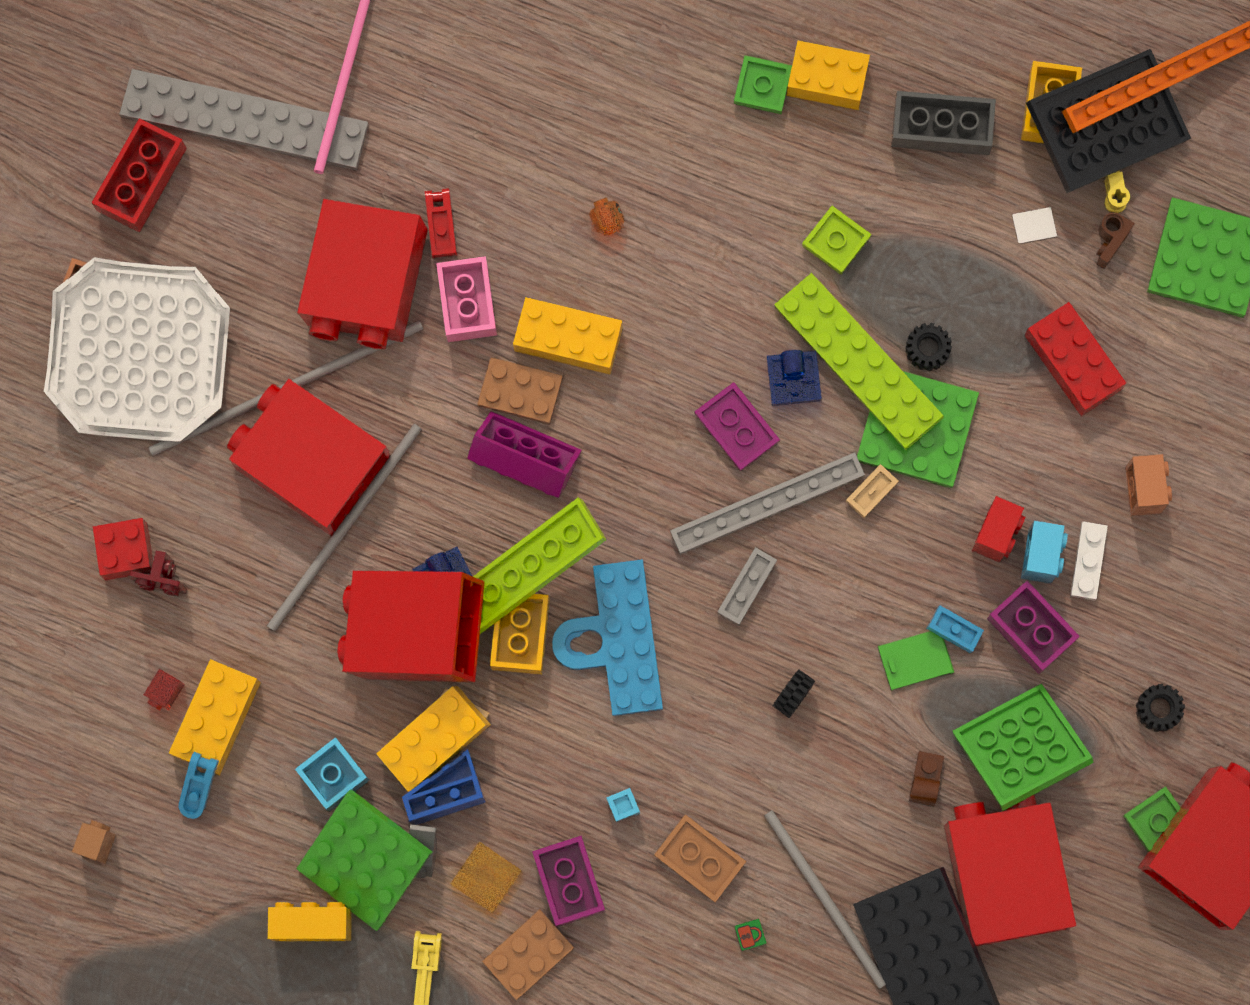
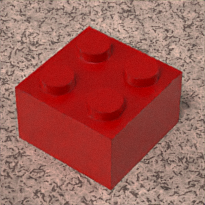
M996 496L989 508L972 551L999 563L1003 556L1008 558L1016 542V539H1013L1012 536L1013 534H1018L1026 518L1022 515L1024 507Z
M143 518L92 526L99 574L104 580L128 577L130 571L143 574L151 572L153 556L148 523Z

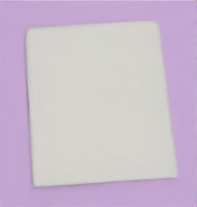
M1051 207L1012 215L1018 243L1057 236Z

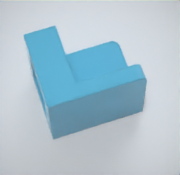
M630 788L606 797L616 822L632 815L640 814Z

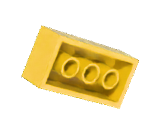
M525 297L513 342L514 351L611 375L623 329L622 320Z
M210 659L169 754L188 763L194 752L202 754L203 758L209 760L211 758L219 760L215 774L220 776L261 682L257 678Z
M452 686L376 754L409 792L427 778L436 774L491 724L458 686Z

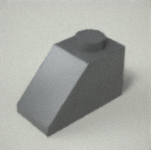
M410 824L409 834L432 851V854L416 878L432 877L437 853L436 828Z

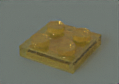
M479 841L450 884L491 913H494L522 870Z

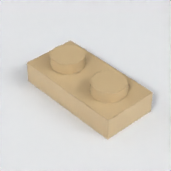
M880 464L847 498L846 503L865 518L899 481Z

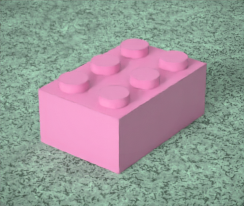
M486 256L436 263L447 341L454 342L497 336Z

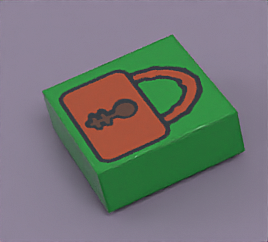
M759 919L734 926L742 951L767 944Z

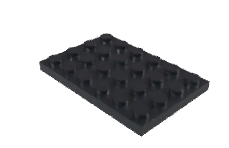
M1151 49L1026 102L1066 193L1191 139L1169 88L1076 133H1072L1062 113L1066 108L1158 65Z
M944 867L853 904L882 978L886 983V988L893 1005H1000Z

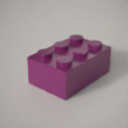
M1028 581L1022 584L987 618L1038 674L1042 673L1080 637Z
M582 836L532 851L556 927L606 912Z

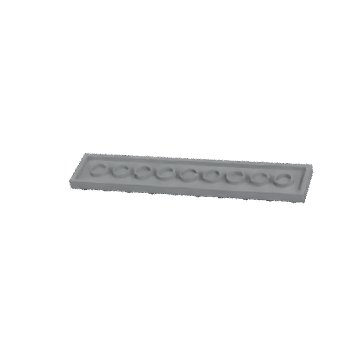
M132 69L119 115L126 119L138 121L140 118L157 126L316 161L329 113ZM339 115L326 164L357 170L369 126L367 121Z

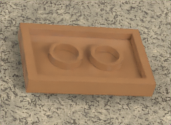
M491 357L477 405L550 425L563 376Z
M686 814L654 854L656 858L714 903H716L747 862Z
M539 909L482 962L509 993L518 1000L567 956L574 947Z

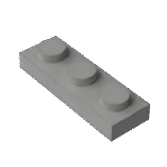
M755 547L717 614L739 626L775 566L777 559Z

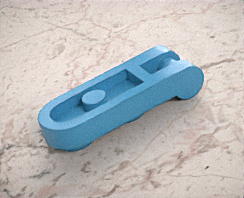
M197 752L192 754L178 807L185 817L195 819L203 813L219 760L203 758L202 754ZM198 767H201L206 769V772L203 773L198 771L197 769Z

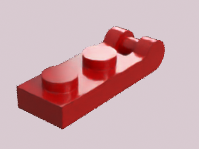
M446 188L442 189V192L434 193L432 190L425 191L432 258L457 255L450 190ZM443 201V206L434 207V202Z

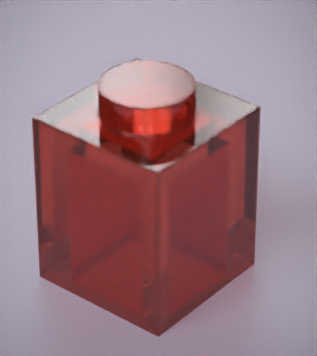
M159 669L143 695L149 699L147 704L160 711L164 707L170 710L185 684Z

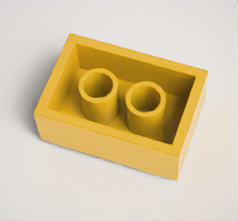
M797 41L787 96L859 110L870 55Z
M1033 61L1029 74L1026 102L1081 79L1082 68ZM1025 104L1021 140L1044 143Z
M533 594L494 624L490 661L492 670L542 675L550 601L549 595Z
M277 902L275 907H268L269 940L351 941L352 912L342 902H327V907H320V904L315 902H302L301 907H294V904L288 902Z

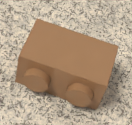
M91 820L90 825L82 822L72 852L106 864L116 834L109 832L111 827L93 820Z

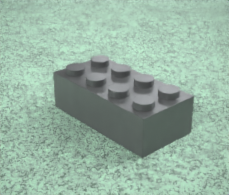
M897 91L891 147L990 155L993 143L996 99Z

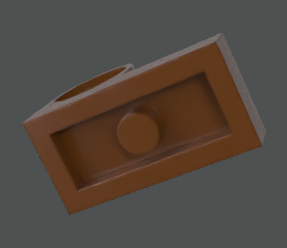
M1114 212L1104 216L1099 226V235L1109 244L1104 242L1096 254L1099 256L1096 263L1103 269L1106 268L1131 232L1135 224L1134 222ZM1113 223L1117 226L1118 230L1110 231L1107 229L1106 224Z
M923 751L918 752L908 802L934 807L939 792V780L944 756Z

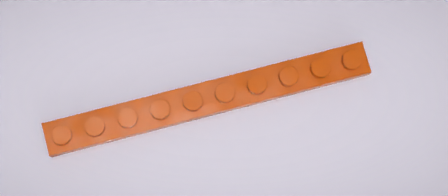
M1250 21L1066 108L1062 113L1072 133H1076L1250 49Z

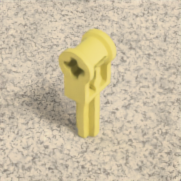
M1119 170L1106 176L1104 180L1107 195L1104 205L1109 212L1121 213L1130 199V193L1125 188L1123 172ZM1117 196L1118 200H1122L1121 203H1117V200L1113 199V197Z
M420 931L415 932L411 968L417 969L414 1005H429L432 972L439 971L442 933L428 935L421 934ZM422 942L433 943V945L422 944Z

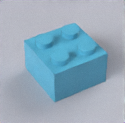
M1040 521L1032 523L1027 535L1021 579L1051 584L1055 577H1059L1064 564V558H1060V553H1062L1063 548H1066L1068 534L1064 533V525Z
M336 737L295 769L329 812L340 804L349 790L352 789L356 792L370 781Z

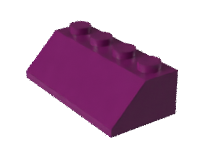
M491 411L475 433L467 459L475 462L477 465L492 469L503 476L520 481L524 485L541 490L547 495L559 498L571 477L582 450Z

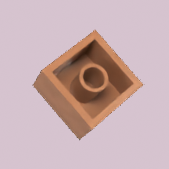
M1163 454L1132 457L1125 467L1131 516L1161 514L1169 505V501H1172V490L1166 483V476H1169L1168 462L1164 461Z

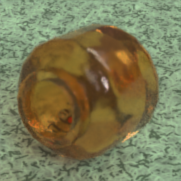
M603 198L593 203L595 207L590 210L589 216L597 233H603L604 236H608L622 229L621 225L624 224L625 217L617 201H608L607 198Z

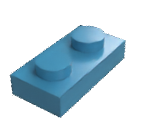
M941 605L937 607L926 628L968 653L974 651L984 631Z

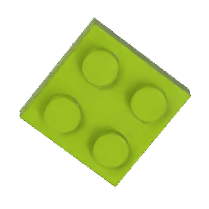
M831 206L803 241L802 246L842 275L871 238L872 234L834 206Z

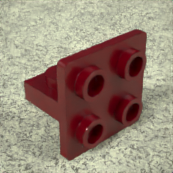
M156 550L150 575L130 571L129 576L135 581V584L140 585L139 588L154 591L155 588H159L165 594L177 597L179 593L186 594L187 588L180 581L172 580L175 576L176 565L173 564L174 560L166 552Z

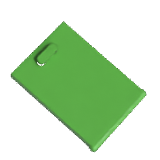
M931 631L878 646L891 690L954 673L944 638Z

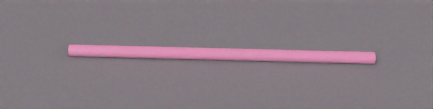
M360 0L314 168V172L317 174H323L370 0Z

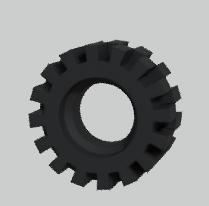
M924 323L921 324V327H915L913 332L909 334L906 342L907 358L912 361L914 367L916 365L919 366L920 370H923V368H926L927 371H931L932 368H935V370L939 369L941 365L946 363L952 349L951 337H948V332L946 330L943 331L940 325L938 327L934 326L935 323H930V325ZM931 338L936 341L938 351L934 355L927 356L921 353L919 343L923 339Z
M798 669L774 702L773 707L790 718L814 685L815 680Z
M1163 684L1153 685L1146 689L1139 696V700L1136 703V708L1138 709L1136 714L1140 717L1139 721L1141 724L1144 723L1147 729H1154L1153 731L1164 732L1176 726L1184 716L1183 710L1185 709V704L1182 703L1184 699L1178 695L1179 691L1177 689L1173 690L1172 686H1163ZM1161 698L1169 703L1170 712L1166 717L1159 718L1152 713L1151 703L1153 700Z

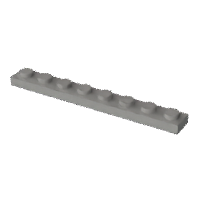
M854 452L672 529L670 533L681 555L865 477V474Z

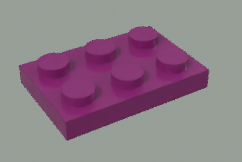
M734 382L694 412L740 472L780 442L778 436Z

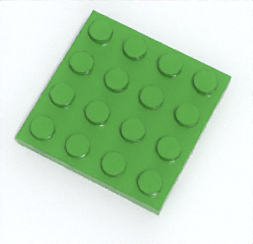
M1172 197L1147 292L1244 318L1250 299V218Z
M904 372L944 415V418L905 450L877 418L869 412L857 454L858 461L873 467H878L881 464L888 471L953 488L979 392Z
M1042 684L953 730L955 739L1002 811L1094 763L1093 757Z
M351 789L346 793L296 869L338 902L345 904V907L351 909L352 913L375 931H378L430 857L432 851Z

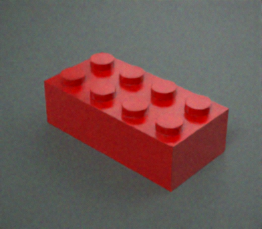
M139 118L91 202L96 211L140 233L187 149L183 140Z
M1070 302L1027 329L1024 336L1080 416L1085 415L1123 390L1126 381Z

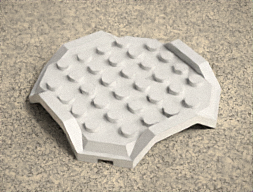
M94 257L53 291L51 331L44 392L79 433L181 442L221 409L230 307L196 267L129 263Z

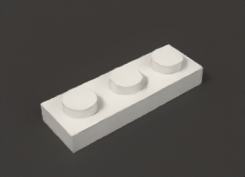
M1089 522L1081 523L1070 597L1093 601L1097 599L1108 526Z

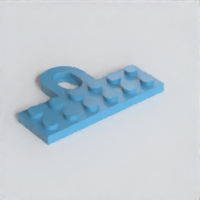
M643 559L593 566L599 615L570 619L562 623L553 636L552 648L554 655L563 666L573 670L606 667L612 716L663 710ZM587 631H594L602 638V647L594 654L586 655L582 652H575L570 647V643L574 638L580 637Z

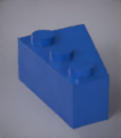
M468 749L457 759L442 767L439 772L427 778L402 797L409 822L412 825H418L486 803Z

